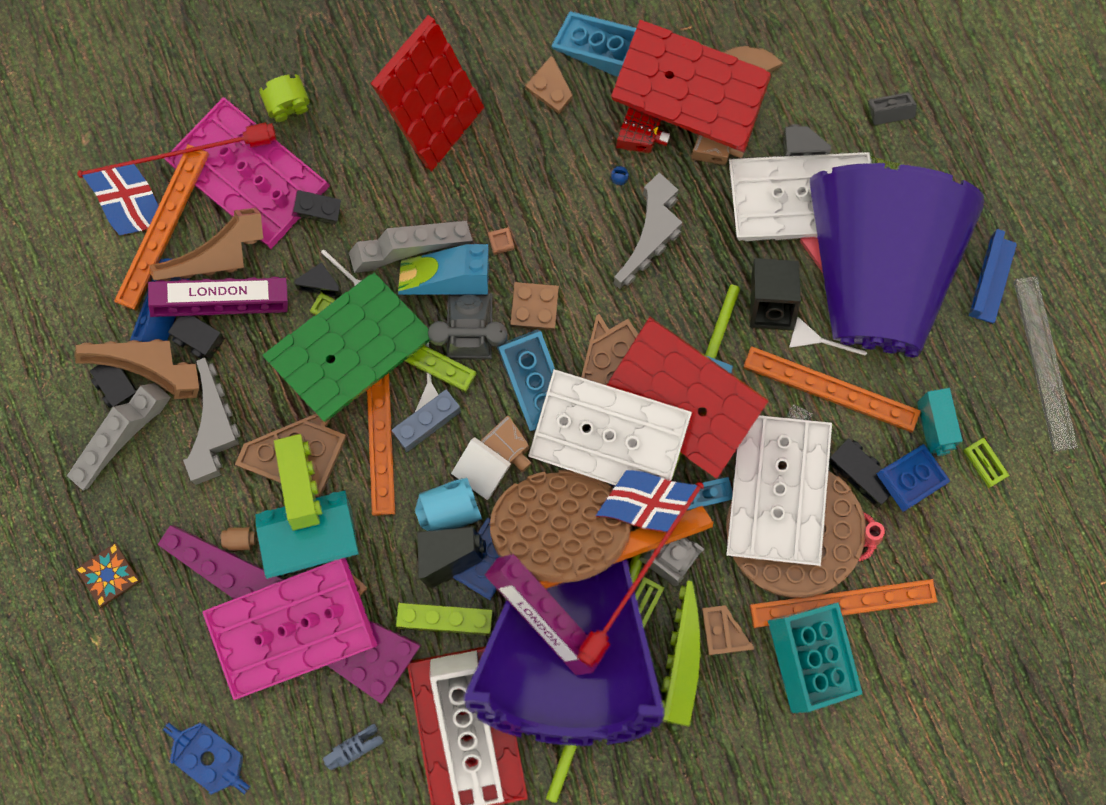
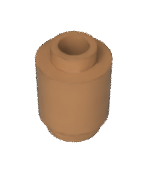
M234 527L223 530L221 534L222 548L229 551L252 550L253 545L257 544L256 531H253L251 527Z

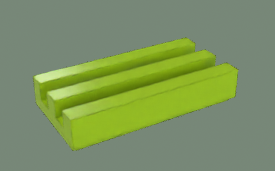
M984 437L963 450L988 488L1010 476ZM979 445L982 446L1001 476L998 477L987 458L979 449ZM972 450H974V452L976 453V455L978 456V458L980 459V461L982 462V464L984 465V467L987 469V471L989 472V474H990L991 477L993 478V481H992V479L990 478V476L987 474V472L985 471V469L983 468V466L981 465V463L979 462V460L977 459V457L975 456V454L973 453Z
M645 577L635 593L638 600L645 584L650 585L639 606L640 614L653 589L655 588L658 591L642 620L643 628L664 590V587Z

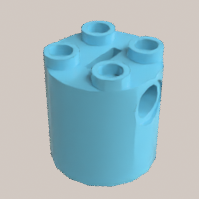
M461 478L419 493L415 513L420 526L427 531L458 529L482 519L468 478Z

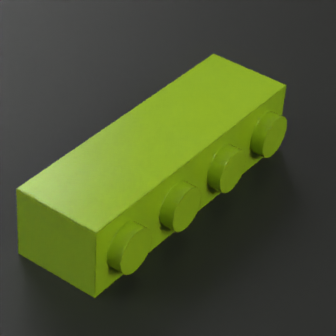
M301 434L274 440L286 515L292 530L320 524L319 515L322 514L320 501H316L315 495L319 494L316 481H312L311 475L315 474L312 461L308 460V455H311L309 442H304Z
M398 603L396 627L406 630L491 636L493 611Z

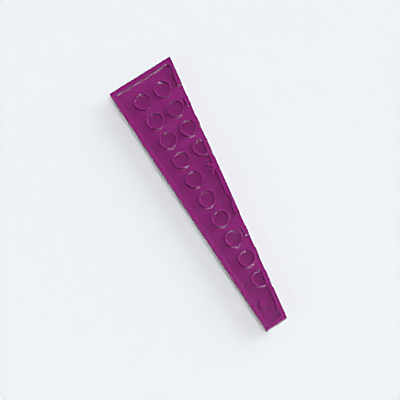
M174 525L169 526L158 543L164 550L233 599L285 580V578L280 576L266 579L264 569L259 568L258 565L247 562L233 553H228L218 548V546L205 542L201 538ZM369 620L378 646L327 666L382 704L422 644Z

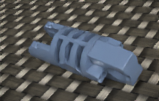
M373 724L354 735V737L333 748V752L323 758L326 767L329 770H333L338 766L344 767L351 761L381 745L384 741L380 736L364 743V740L377 732L376 725Z

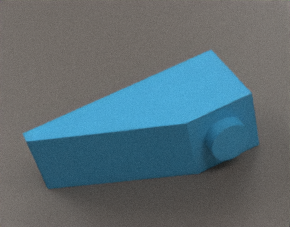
M729 477L703 482L704 489H700L687 511L699 506L705 507L732 500L733 491Z

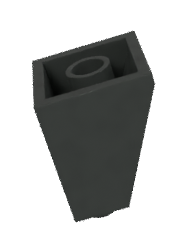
M754 258L751 273L749 328L794 330L801 302L799 261Z
M473 527L418 532L419 579L429 588H434L483 561V554L486 553L485 540H482L481 535Z

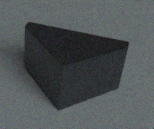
M322 262L297 278L294 283L298 291L316 294L323 293L334 297L342 295L339 286Z

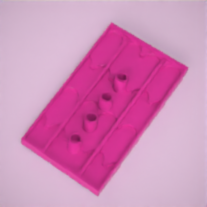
M223 97L171 152L186 149L187 144L196 147L242 137L243 132L246 131V126L255 125L256 123ZM277 140L272 141V144L251 148L250 144L246 145L245 141L204 149L209 153V156L195 184L196 188L231 217L234 216V210L257 208L261 213L263 239L260 241L270 249L300 219V217L292 216L297 190L322 195L330 187L322 177ZM183 154L164 159L176 170Z
M346 558L332 561L202 611L233 700L378 646Z

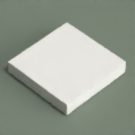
M474 437L451 474L458 479L468 478L471 489L488 500L511 463Z

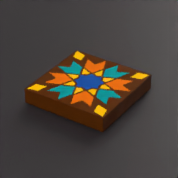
M117 543L109 546L76 568V571L100 608L141 582Z

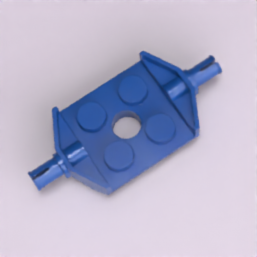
M170 722L164 727L163 731L174 740L170 763L178 766L209 791V794L217 793L229 786L237 788L244 795L247 793L251 786L240 779L241 776L239 774L242 767L243 754L203 723H199L184 731H179ZM208 751L214 755V762L209 766L205 765L202 760L204 753Z

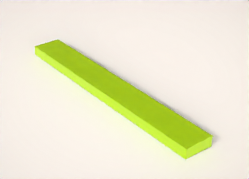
M320 293L310 309V313L316 316L334 302L335 299ZM425 345L405 360L410 365L465 393L477 374L476 371Z

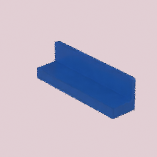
M996 229L990 237L968 315L989 323L996 321L1017 245L1016 242L1003 239L1005 231Z
M160 259L159 263L166 262L172 259ZM174 277L169 281H179L183 278ZM147 292L130 341L150 342L155 339L167 341L169 337L168 331L173 326L176 316L150 317Z

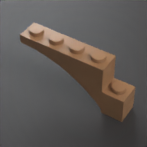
M257 208L234 210V216L205 244L181 257L149 265L153 280L169 281L174 277L187 279L195 274L213 275L217 271L235 272L238 268H244L241 242L253 244L257 240L263 239L261 213Z
M155 339L150 342L132 340L127 343L109 341L104 344L87 342L75 346V364H99L125 369L160 385L170 392L174 399L197 398L199 383L196 364L182 362L173 365L170 341H163L161 339Z

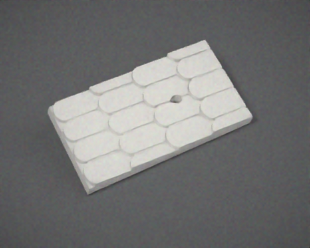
M870 153L729 159L738 240L818 238L809 184L810 177L820 171H827L830 174L832 173V168L837 166L872 163Z
M553 369L528 457L613 485L618 483L626 470L646 472L671 481L692 412ZM584 424L590 425V429L588 431L582 430V426Z
M758 416L737 448L727 545L728 556L821 566L832 431L831 422ZM780 461H785L786 467L780 469L778 467V463Z

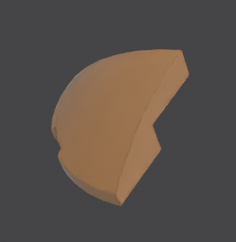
M742 46L726 51L727 54L737 57L738 60L761 67L770 73L783 65L775 55L764 49Z

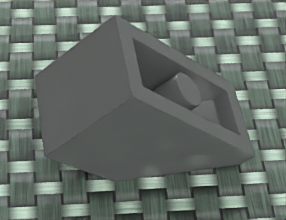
M792 124L784 129L782 135L784 156L825 155L831 151V145L808 126Z

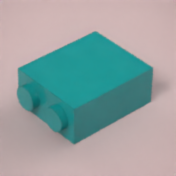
M946 388L928 391L917 401L918 409L921 410L920 418L927 448L931 454L936 453L937 456L948 455L951 453L950 451L955 450L956 446L962 442L951 390Z

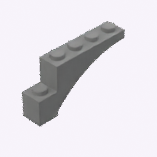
M660 172L644 187L643 196L646 197L645 224L633 254L614 277V284L619 289L624 285L629 286L636 278L635 274L639 270L644 271L650 265V259L655 254L659 256L666 249L667 246L665 245L670 240H676L682 233V221L669 210L678 200V189Z
M467 221L387 228L378 240L357 242L349 251V256L354 273L375 271L379 267L410 256L437 249L470 244L473 240Z
M206 358L196 361L203 389L201 423L191 453L187 459L183 460L189 478L195 485L221 475L219 468L222 467L219 456L214 454L239 445L237 437H240L237 425H232L230 417L233 416L228 403L225 404L222 397L225 396L224 389L221 383L217 384L215 376L218 373L215 365L209 363Z
M156 383L140 386L129 403L114 406L67 477L82 490L88 489L115 454L143 426L161 413L171 397Z

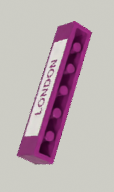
M250 277L247 279L226 278L224 280L202 279L195 281L182 279L179 281L157 280L155 282H148L150 317L288 312L286 278L271 277L257 279Z
M514 554L497 558L485 574L488 580L575 675L593 673L598 664L591 668L577 658L579 654L578 649L587 637L584 631Z

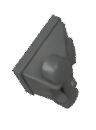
M492 293L448 295L447 323L437 321L431 324L428 329V337L431 343L438 346L447 343V357L452 360H492V346L498 347L505 344L508 333L504 324L497 321L492 322Z

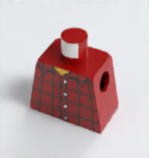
M629 107L617 138L616 148L651 153L654 143L667 146L671 134L659 130L661 119Z

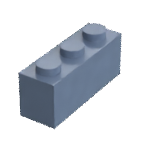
M446 389L391 431L405 451L408 452L461 413L460 406Z

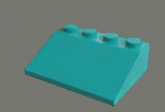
M345 490L316 498V501H320L322 514L319 515L320 524L292 530L287 520L285 506L255 514L256 530L266 579L359 554L353 513Z
M839 602L768 620L791 713L814 711L863 694Z

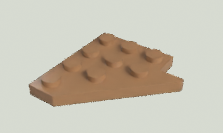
M600 314L596 316L581 375L582 378L604 385L608 383L638 335L629 319L609 329Z
M314 414L245 443L235 465L281 484L274 440L301 434L304 442L308 441L310 445L311 455H308V460L312 461L315 474L311 476L312 481L315 480L317 483L319 494H316L315 497L318 498L322 496L347 436L327 428L330 419L324 422L317 414Z

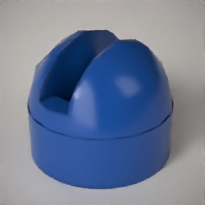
M623 166L615 167L611 172L612 182L616 185H623L627 182L629 176L627 169Z

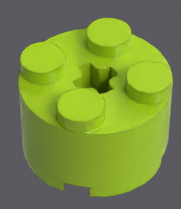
M289 75L274 78L266 83V89L263 90L261 87L259 90L269 117L275 118L276 122L286 120L288 115L295 112L299 115L308 111L307 105L310 100L299 75H295L296 78H290Z

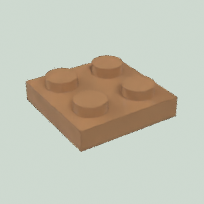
M515 282L511 327L555 331L559 286Z

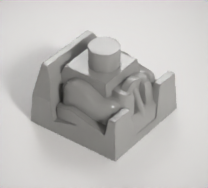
M687 538L679 539L664 545L649 568L676 587L680 584L684 574L698 555L703 552L704 548L696 542L689 541ZM655 549L642 553L638 560L646 565Z

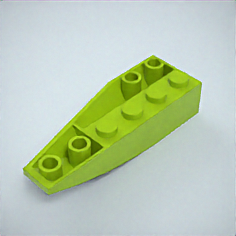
M687 580L685 586L681 585L678 599L682 600L681 609L677 608L674 622H677L678 626L677 632L672 631L670 645H673L674 648L672 655L668 654L666 661L669 675L663 679L661 692H665L664 700L661 701L664 709L662 722L689 727L699 676L700 628L693 583Z

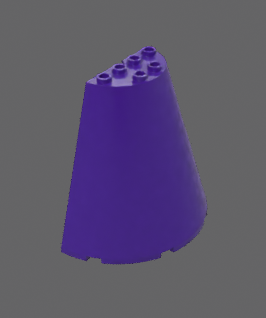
M885 163L837 166L832 168V173L830 174L827 171H820L810 177L809 184L833 340H839L840 344L843 345L859 344L862 345V348L870 350L879 346L882 347L885 353L894 354L901 352L904 353V356L916 358L921 354L983 211L984 196L977 187L965 180H962L961 184L952 181L953 175L941 171L901 164L898 166V170H894L889 167L885 168Z
M627 559L612 564L609 568L595 576L579 581L563 582L546 590L588 636L590 631L594 633L597 630L603 631L633 583ZM635 591L606 633L609 637L608 642L611 645L604 654V657L593 673L575 675L507 600L465 693L464 702L467 709L473 713L478 712L477 719L499 731L520 738L522 732L526 733V735H536V741L550 744L593 746V740L602 741V739H607V745L631 741L651 733V726L658 727L664 717V709Z

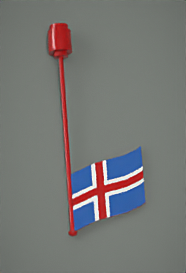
M267 122L246 126V131L243 132L242 137L86 171L80 169L77 175L80 178L84 177L94 191L114 230L119 235L147 230L159 206L149 183L135 164L245 141L246 145L250 144V147L254 148L272 144V141H276L277 138L273 123L267 124Z
M626 470L596 514V517L612 518L642 529L667 533L603 631L597 630L595 633L590 631L578 649L579 654L577 658L587 666L593 668L595 664H598L611 644L608 642L609 637L606 633L700 489H704L703 483L697 482L695 485L673 482L646 472Z

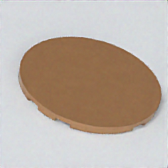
M786 462L778 463V467L780 469L785 468ZM828 471L821 566L732 557L742 573L751 582L767 592L789 598H806L823 594L843 582L853 571L861 557L866 531L862 507L846 482ZM732 502L728 510L726 522L727 542L729 535Z
M559 470L557 473L546 474L541 472L528 476L526 480L509 487L500 496L493 508L490 519V533L494 548L500 557L514 554L537 580L563 583L595 576L615 563L628 544L631 524L612 518L596 517V514L613 490L611 485L570 470Z

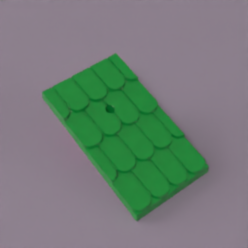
M374 272L351 290L341 295L319 314L310 318L293 333L288 334L262 356L324 422H327L430 340L428 328Z

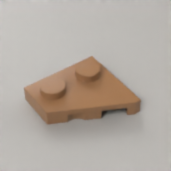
M550 56L527 83L525 90L560 114L572 100V93L554 58Z
M726 605L702 608L708 656L754 650L752 643L749 642L739 624L733 619Z

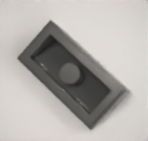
M910 92L868 100L874 125L910 119L916 116L917 104Z

